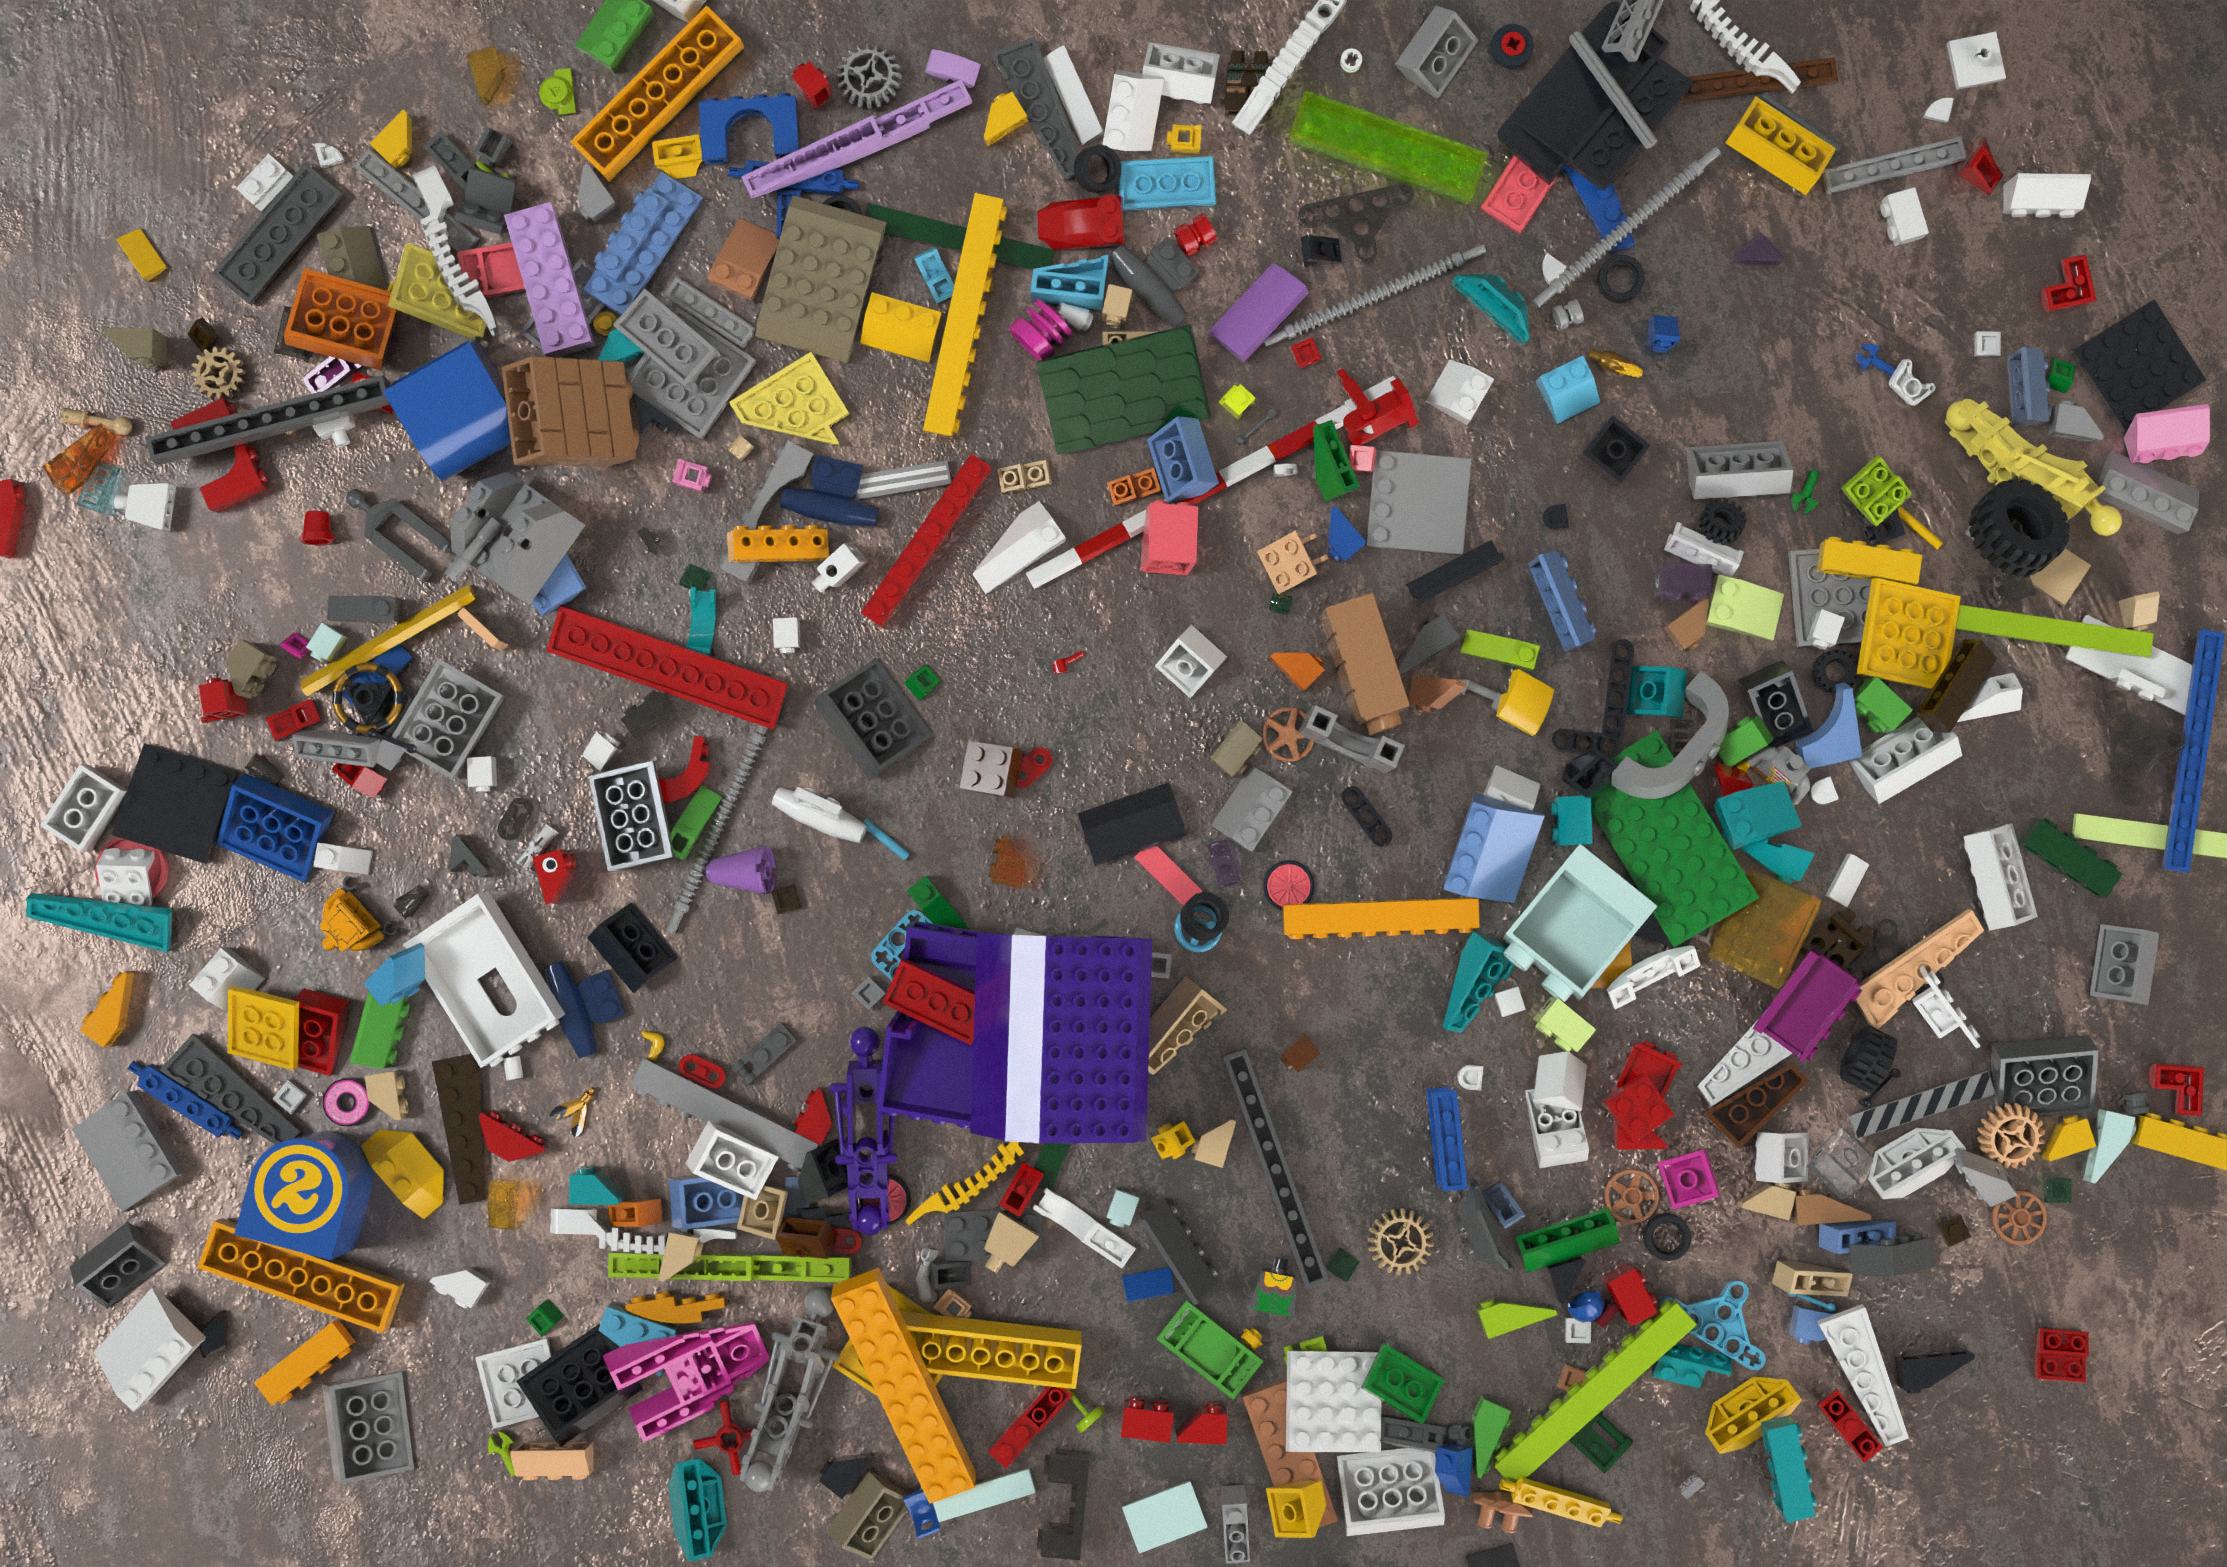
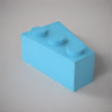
M1108 255L1087 261L1086 259L1079 260L1077 263L1066 265L1062 263L1033 269L1031 302L1039 299L1045 304L1059 305L1061 302L1086 309L1103 310Z
M610 1303L605 1309L599 1331L622 1347L626 1344L676 1335L680 1326L650 1320L627 1311L623 1306ZM661 1369L655 1372V1374L661 1377L665 1369Z

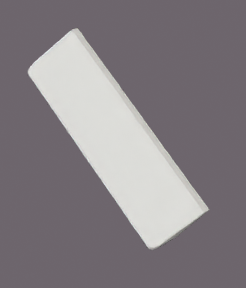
M1063 45L1043 57L1082 146L1102 137L1103 130L1068 52Z

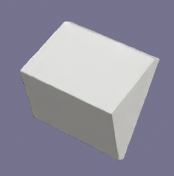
M1567 1051L1539 1056L1533 1102L1581 1111L1587 1065Z

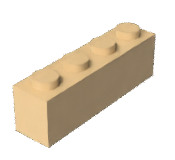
M1186 975L1150 1018L1148 1072L1152 1075L1177 1055L1176 1050L1180 1046L1188 1045L1194 1040L1192 1036L1201 1028L1204 1030L1212 1024L1210 1021L1218 1013L1222 1015L1227 1011L1224 1006Z

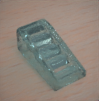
M96 461L76 505L105 514L120 469ZM103 470L111 474L109 477L100 475L99 472ZM99 479L105 481L106 485L102 486L96 484V480ZM93 489L102 490L101 495L93 493ZM90 497L98 499L97 504L90 502Z

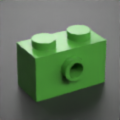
M1749 715L1736 723L1738 727L1732 731L1729 727L1727 728V733L1718 752L1725 765H1735L1774 740L1759 715L1752 719Z

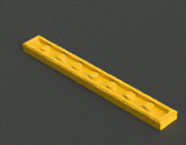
M470 584L462 587L301 680L302 691L306 696L311 695L337 680L348 668L355 664L367 663L475 601L474 590Z

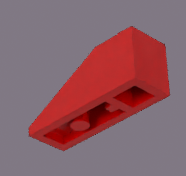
M13 479L0 481V556L8 559L14 556L25 508L24 498L26 497L23 485Z

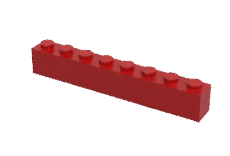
M972 453L970 454L861 611L863 616L882 629L884 628L991 474V466Z

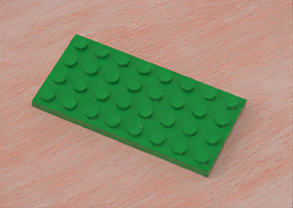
M1658 730L1622 750L1618 755L1610 757L1613 761L1620 764L1627 756L1647 768L1664 767L1675 759ZM1611 780L1604 792L1591 796V811L1639 891L1657 905L1653 914L1673 947L1760 898L1689 782L1682 789L1669 796L1643 799L1620 791L1612 786Z

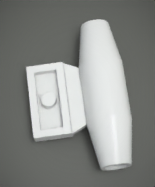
M782 787L777 789L772 805L791 818L830 836L856 843L862 842L868 826L843 810L837 800L830 797L826 799L819 797L816 791L807 787L804 789L797 787L795 791Z

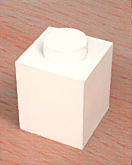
M1821 609L1815 615L1807 640L1813 642L1812 645L1819 649L1826 650L1833 647L1837 642L1845 617Z
M797 617L773 619L774 648L780 650L781 654L795 653V649H801L800 622Z
M496 757L467 758L468 787L475 788L476 792L490 791V787L497 786Z

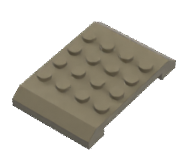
M793 195L787 210L755 336L849 363L855 343L856 330L887 222Z

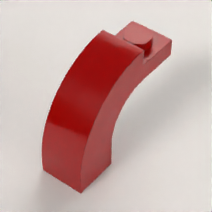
M694 735L690 761L682 774L672 779H659L664 804L675 803L690 797L705 783L712 767V763L703 762L704 757H708L710 743H706L707 738Z

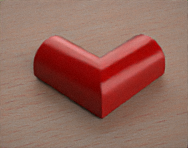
M2087 255L2062 259L2060 262L2065 283L2044 287L2041 290V302L2046 312L2096 302L2097 299Z
M2152 1064L2149 1070V1084L2155 1089L2176 1090L2175 1114L2202 1116L2204 1067Z

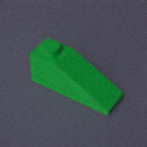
M1330 420L1313 426L1316 481L1325 502L1359 488L1360 485L1333 421Z
M924 876L907 890L933 924L970 930L928 876Z

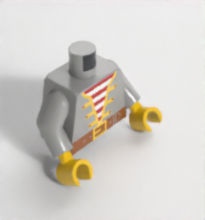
M1765 746L1748 756L1746 761L1742 760L1734 766V768L1744 770L1746 773H1748L1749 767H1752L1769 784L1784 781L1793 805H1798L1810 789L1809 777L1806 775L1810 767L1803 761L1801 756L1795 755L1786 746L1777 748Z

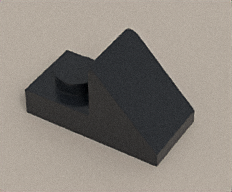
M1313 235L1301 237L1304 266L1311 267L1342 262L1338 238Z
M640 397L636 398L640 431L644 437H646L655 422H657L656 427L667 435L669 432L675 435L681 428L678 423Z

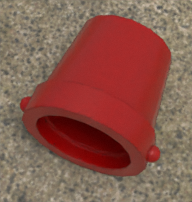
M317 510L305 512L303 530L299 537L301 543L317 546L333 543L335 536L331 533L329 513Z

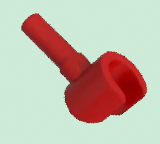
M1080 651L1070 657L1056 660L1052 665L1054 674L1067 672L1066 664L1083 657L1084 653Z

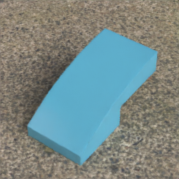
M933 247L913 257L935 302L938 304L950 298L953 294L954 283L937 249Z

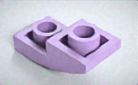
M932 49L925 72L945 82L949 79L955 82L962 79L964 85L971 89L975 85L981 64L952 53Z

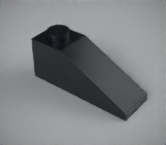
M1964 1350L1895 1357L1898 1387L1906 1390V1393L1909 1394L1921 1393V1389L1930 1388L1974 1360L1975 1354Z

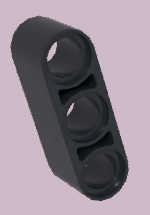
M1355 786L1343 789L1339 796L1340 802L1368 840L1377 847L1388 845L1393 837L1392 831L1363 792ZM1352 790L1357 794L1358 799L1355 804L1346 802L1345 794L1347 791ZM1362 810L1371 812L1372 820L1370 823L1366 824L1360 820L1359 815ZM1378 829L1384 830L1387 834V838L1383 843L1377 842L1374 838V834Z

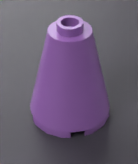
M760 846L712 859L710 864L706 866V876L712 884L759 894H770L776 882V876H772L771 869L776 868L774 853L770 847Z

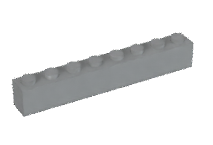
M648 1057L643 1058L630 1084L636 1087L634 1091L640 1095L648 1097L650 1094L657 1098V1103L669 1108L672 1105L679 1108L678 1113L685 1117L691 1118L693 1115L701 1119L700 1124L706 1126L709 1120L737 1133L776 1154L779 1157L777 1161L782 1159L788 1162L787 1166L795 1171H801L806 1153L819 1147V1144L795 1133L796 1130L713 1089L689 1080L680 1073L650 1060Z

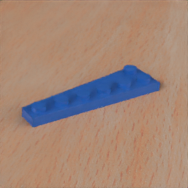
M1565 166L1563 171L1568 175L1575 192L1584 203L1585 209L1594 221L1600 236L1606 239L1607 234L1611 235V230H1617V225L1622 226V221L1627 222L1613 182L1602 191L1569 166ZM1627 233L1626 238L1622 237L1621 242H1616L1617 246H1611L1612 250L1610 253L1614 254L1634 247L1635 242L1632 234Z

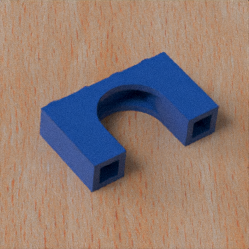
M779 93L777 97H767L764 94H757L753 98L743 99L742 96H731L729 100L706 98L704 102H699L702 159L705 165L729 163L728 133L730 127L738 118L750 114L762 116L771 123L773 127L774 153L777 160L799 150L798 102L795 95Z

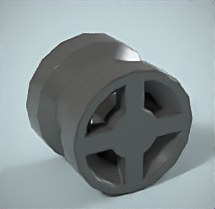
M2148 1091L2124 1093L2123 1100L2127 1103L2125 1113L2140 1114L2150 1112V1105L2147 1104L2146 1100Z

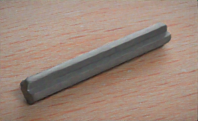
M1767 92L1763 93L1760 97L1761 100L1835 147L1836 150L1832 156L1839 152L1841 149L1840 143Z

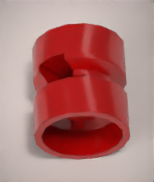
M1204 213L1191 219L1190 225L1184 223L1173 229L1174 235L1187 257L1200 251L1201 245L1207 247L1218 241L1217 235Z

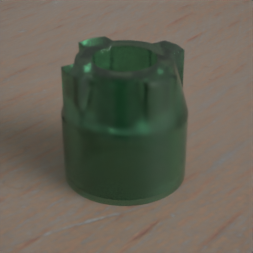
M1273 593L1269 610L1288 615L1292 597Z

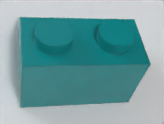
M1632 666L1626 714L1683 719L1687 670L1674 667Z
M1583 795L1555 797L1554 802H1551L1550 811L1551 817H1555V827L1551 829L1552 841H1556V846L1593 844L1591 797L1585 798Z
M581 1166V1168L576 1169V1172L569 1175V1204L619 1205L626 1200V1194L602 1170H596V1166Z

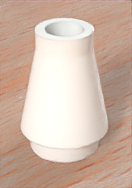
M1061 302L1057 308V312L1077 331L1082 330L1085 332L1090 327L1093 314L1089 312V309L1069 305Z

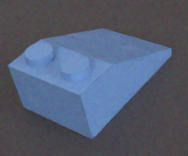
M698 1175L669 1178L673 1228L684 1230L739 1221L744 1195Z

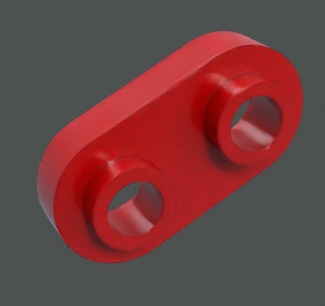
M1042 747L1035 748L1021 760L1019 772H1026L1027 777L1025 780L1018 779V788L1029 787L1050 768L1052 756L1047 749ZM1036 756H1044V762L1042 764L1036 763Z
M688 1054L679 1062V1072L683 1077L707 1088L716 1089L722 1086L726 1080V1072L722 1066L696 1054ZM691 1061L696 1064L694 1071L688 1068V1063ZM711 1072H716L718 1074V1079L716 1081L711 1080Z
M830 1226L836 1239L831 1252L853 1254L859 1250L862 1244V1237L858 1231ZM847 1237H852L854 1239L853 1245H848L845 1240Z

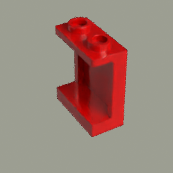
M1645 1040L1642 1041V1044L1634 1042L1611 1094L1640 1073L1648 1076L1664 1099L1677 1069L1681 1068L1683 1063L1677 1061L1679 1056L1665 1050L1664 1054L1655 1051L1656 1046Z

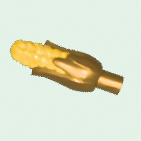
M1592 348L1589 351L1588 357L1598 361V365L1607 371L1636 378L1643 375V370L1635 365L1634 361H1630L1613 351L1605 350L1599 352Z

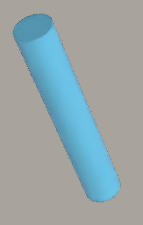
M868 818L863 821L868 826L867 831L902 860L905 861L909 857L910 853L872 821Z

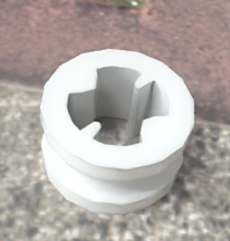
M1352 48L1345 50L1340 59L1341 68L1348 73H1354L1359 70L1362 63L1361 53ZM1352 55V59L1356 57L1355 66L1345 63L1348 56Z

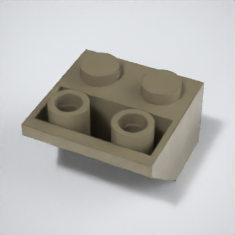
M239 639L227 658L234 693L250 699L258 696L264 687L263 681L267 675L270 676L277 666L275 662L278 658L255 643Z

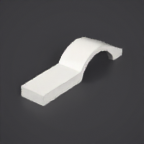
M1048 1188L1043 1191L1045 1196L1038 1205L1034 1204L1032 1207L1035 1211L1063 1226L1083 1243L1120 1268L1124 1267L1135 1251V1246L1097 1222L1082 1209Z

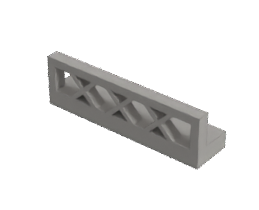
M1623 0L1602 45V50L1604 52L1620 51L1628 62L1637 61L1664 0H1637L1631 6L1632 0ZM1630 16V19L1621 25L1623 20ZM1622 35L1619 43H1613L1616 38Z

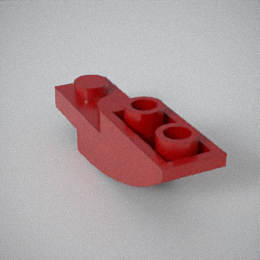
M1046 1386L1009 1425L1002 1436L988 1450V1453L1003 1467L1007 1468L1073 1395L1065 1388Z

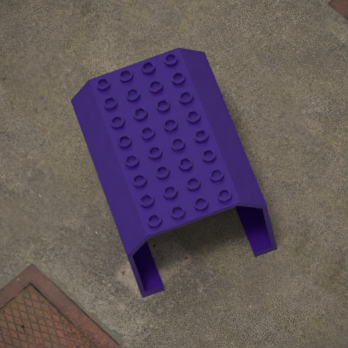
M977 933L970 1133L1003 1141L1027 1143H1136L1146 1141L1152 939L1116 936L1061 937Z

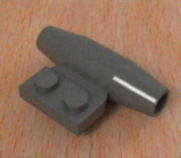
M1168 237L1150 251L1146 262L1123 244L1109 256L1110 261L1123 281L1158 317L1173 328H1176L1188 317L1173 291L1182 290L1200 271Z

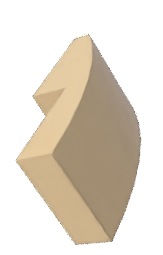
M1048 460L997 469L1002 493L1052 484Z

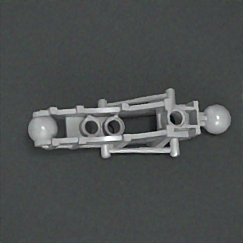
M817 1287L807 1294L804 1305L808 1315L806 1319L794 1316V1327L790 1336L777 1331L772 1333L771 1338L775 1342L761 1402L757 1401L754 1405L755 1410L762 1412L757 1428H753L751 1433L752 1442L747 1455L743 1456L740 1471V1480L744 1481L747 1487L754 1492L774 1491L775 1486L781 1481L784 1467L791 1455L800 1426L809 1429L813 1426L814 1421L810 1418L833 1361L837 1362L839 1360V1352L825 1348L828 1340L827 1326L820 1324L821 1319L829 1316L835 1308L831 1300L832 1293L826 1288ZM799 1344L809 1346L805 1351H798L796 1349ZM822 1357L827 1359L825 1365L822 1361ZM776 1360H777L778 1365H777V1368H776V1372H775V1375H774V1379H773L772 1384H770V1383H771L772 1374L774 1373V1368H775ZM791 1360L807 1365L797 1401L791 1394L785 1393L780 1395ZM820 1377L811 1403L809 1404L808 1400L813 1388L815 1378L818 1379ZM784 1404L793 1406L789 1412H783L780 1408ZM777 1426L782 1427L784 1429V1431L778 1435H775L771 1432L772 1429ZM761 1451L776 1456L777 1460L774 1467L766 1461L757 1460L754 1462L757 1452Z

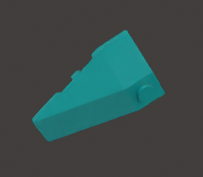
M1723 830L1722 837L1724 838V840H1725L1726 842H1728V840H1727V838H1726V835H1725V833H1724V830ZM1769 839L1737 849L1770 874L1778 876L1777 881L1792 885L1793 881H1801L1814 856L1812 852L1787 844H1771L1772 841Z
M1473 931L1461 953L1443 1024L1445 1029L1461 1033L1480 1011L1479 1005L1487 996L1491 998L1494 995L1495 991L1493 988L1501 979L1506 980L1510 976L1515 965L1503 954L1508 945L1488 935Z

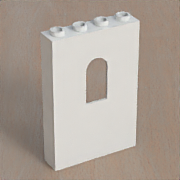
M489 891L475 895L404 943L406 949L419 943L424 945L425 979L480 1068L490 1064L491 1068L504 1060L502 1057L507 1052L509 1055L516 1053L523 1048L521 1043L526 1040L528 1043L534 1041L541 1036L539 1031L544 1028L547 1031L560 1024L558 1019L565 1015ZM495 967L517 1003L515 1012L510 1016H505L498 1012L478 980Z

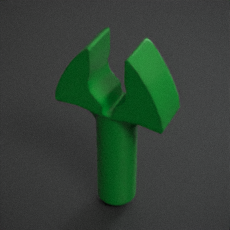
M1810 470L1802 493L1791 494V505L1794 512L1797 511L1799 502L1804 498L1806 508L1802 515L1807 514L1817 506L1818 501H1814L1811 496L1819 476L1817 470Z

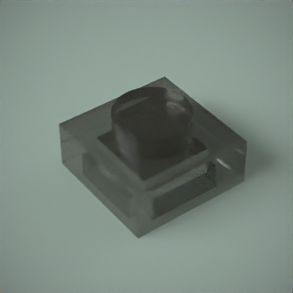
M643 527L637 531L651 553L656 554L662 550L658 544L661 542V539L654 529L649 531V529Z

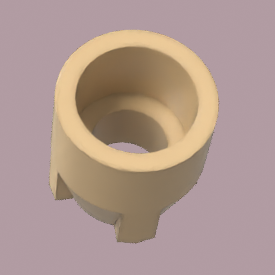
M739 435L728 450L742 461L753 450L754 446Z

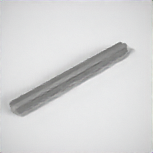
M1580 31L1571 34L1569 42L1646 149L1655 146L1657 138Z

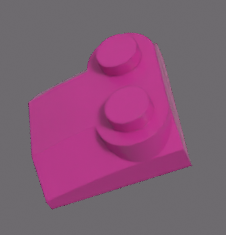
M1705 1148L1692 1150L1689 1153L1657 1162L1670 1198L1672 1210L1720 1196L1718 1183Z

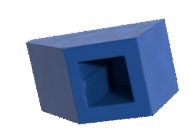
M1653 315L1649 319L1646 348L1653 349L1655 353H1667V350H1671L1679 342L1677 317Z

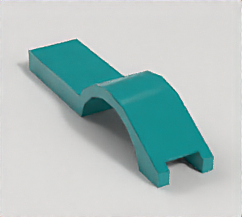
M691 587V626L686 647L711 656L716 624V589H710V592L698 591L697 587Z

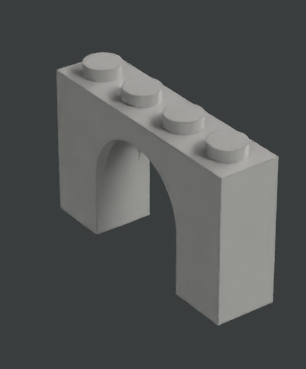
M1316 705L1306 713L1298 735L1385 774L1396 768L1405 745L1385 736L1371 738L1349 730L1336 722L1338 715Z

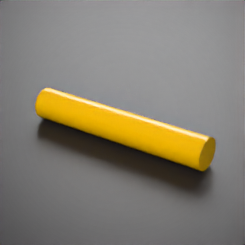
M1901 505L1897 508L1900 518L1935 549H1938L1943 544L1937 536Z

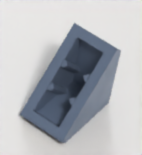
M1502 1181L1482 1193L1488 1207L1504 1229L1525 1217L1524 1212Z

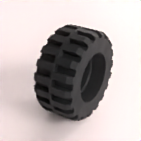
M2009 479L2008 481L1998 483L1973 507L1969 517V526H1971L1969 528L1970 537L1974 538L1973 545L1976 549L1980 550V556L1984 560H1989L1992 567L2002 569L2001 572L2006 574L2013 573L2015 576H2030L2042 571L2064 551L2069 541L2068 534L2070 533L2069 523H2066L2068 517L2066 512L2062 511V505L2059 500L2056 501L2050 491H2044L2042 489L2043 486L2039 484L2033 485L2028 480H2021L2019 482V479ZM2008 517L2020 522L2027 530L2030 539L2017 532L2011 525Z

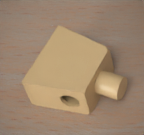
M1000 1210L984 1247L986 1251L992 1254L985 1266L995 1273H998L1004 1262L1014 1267L1036 1242L1039 1233Z

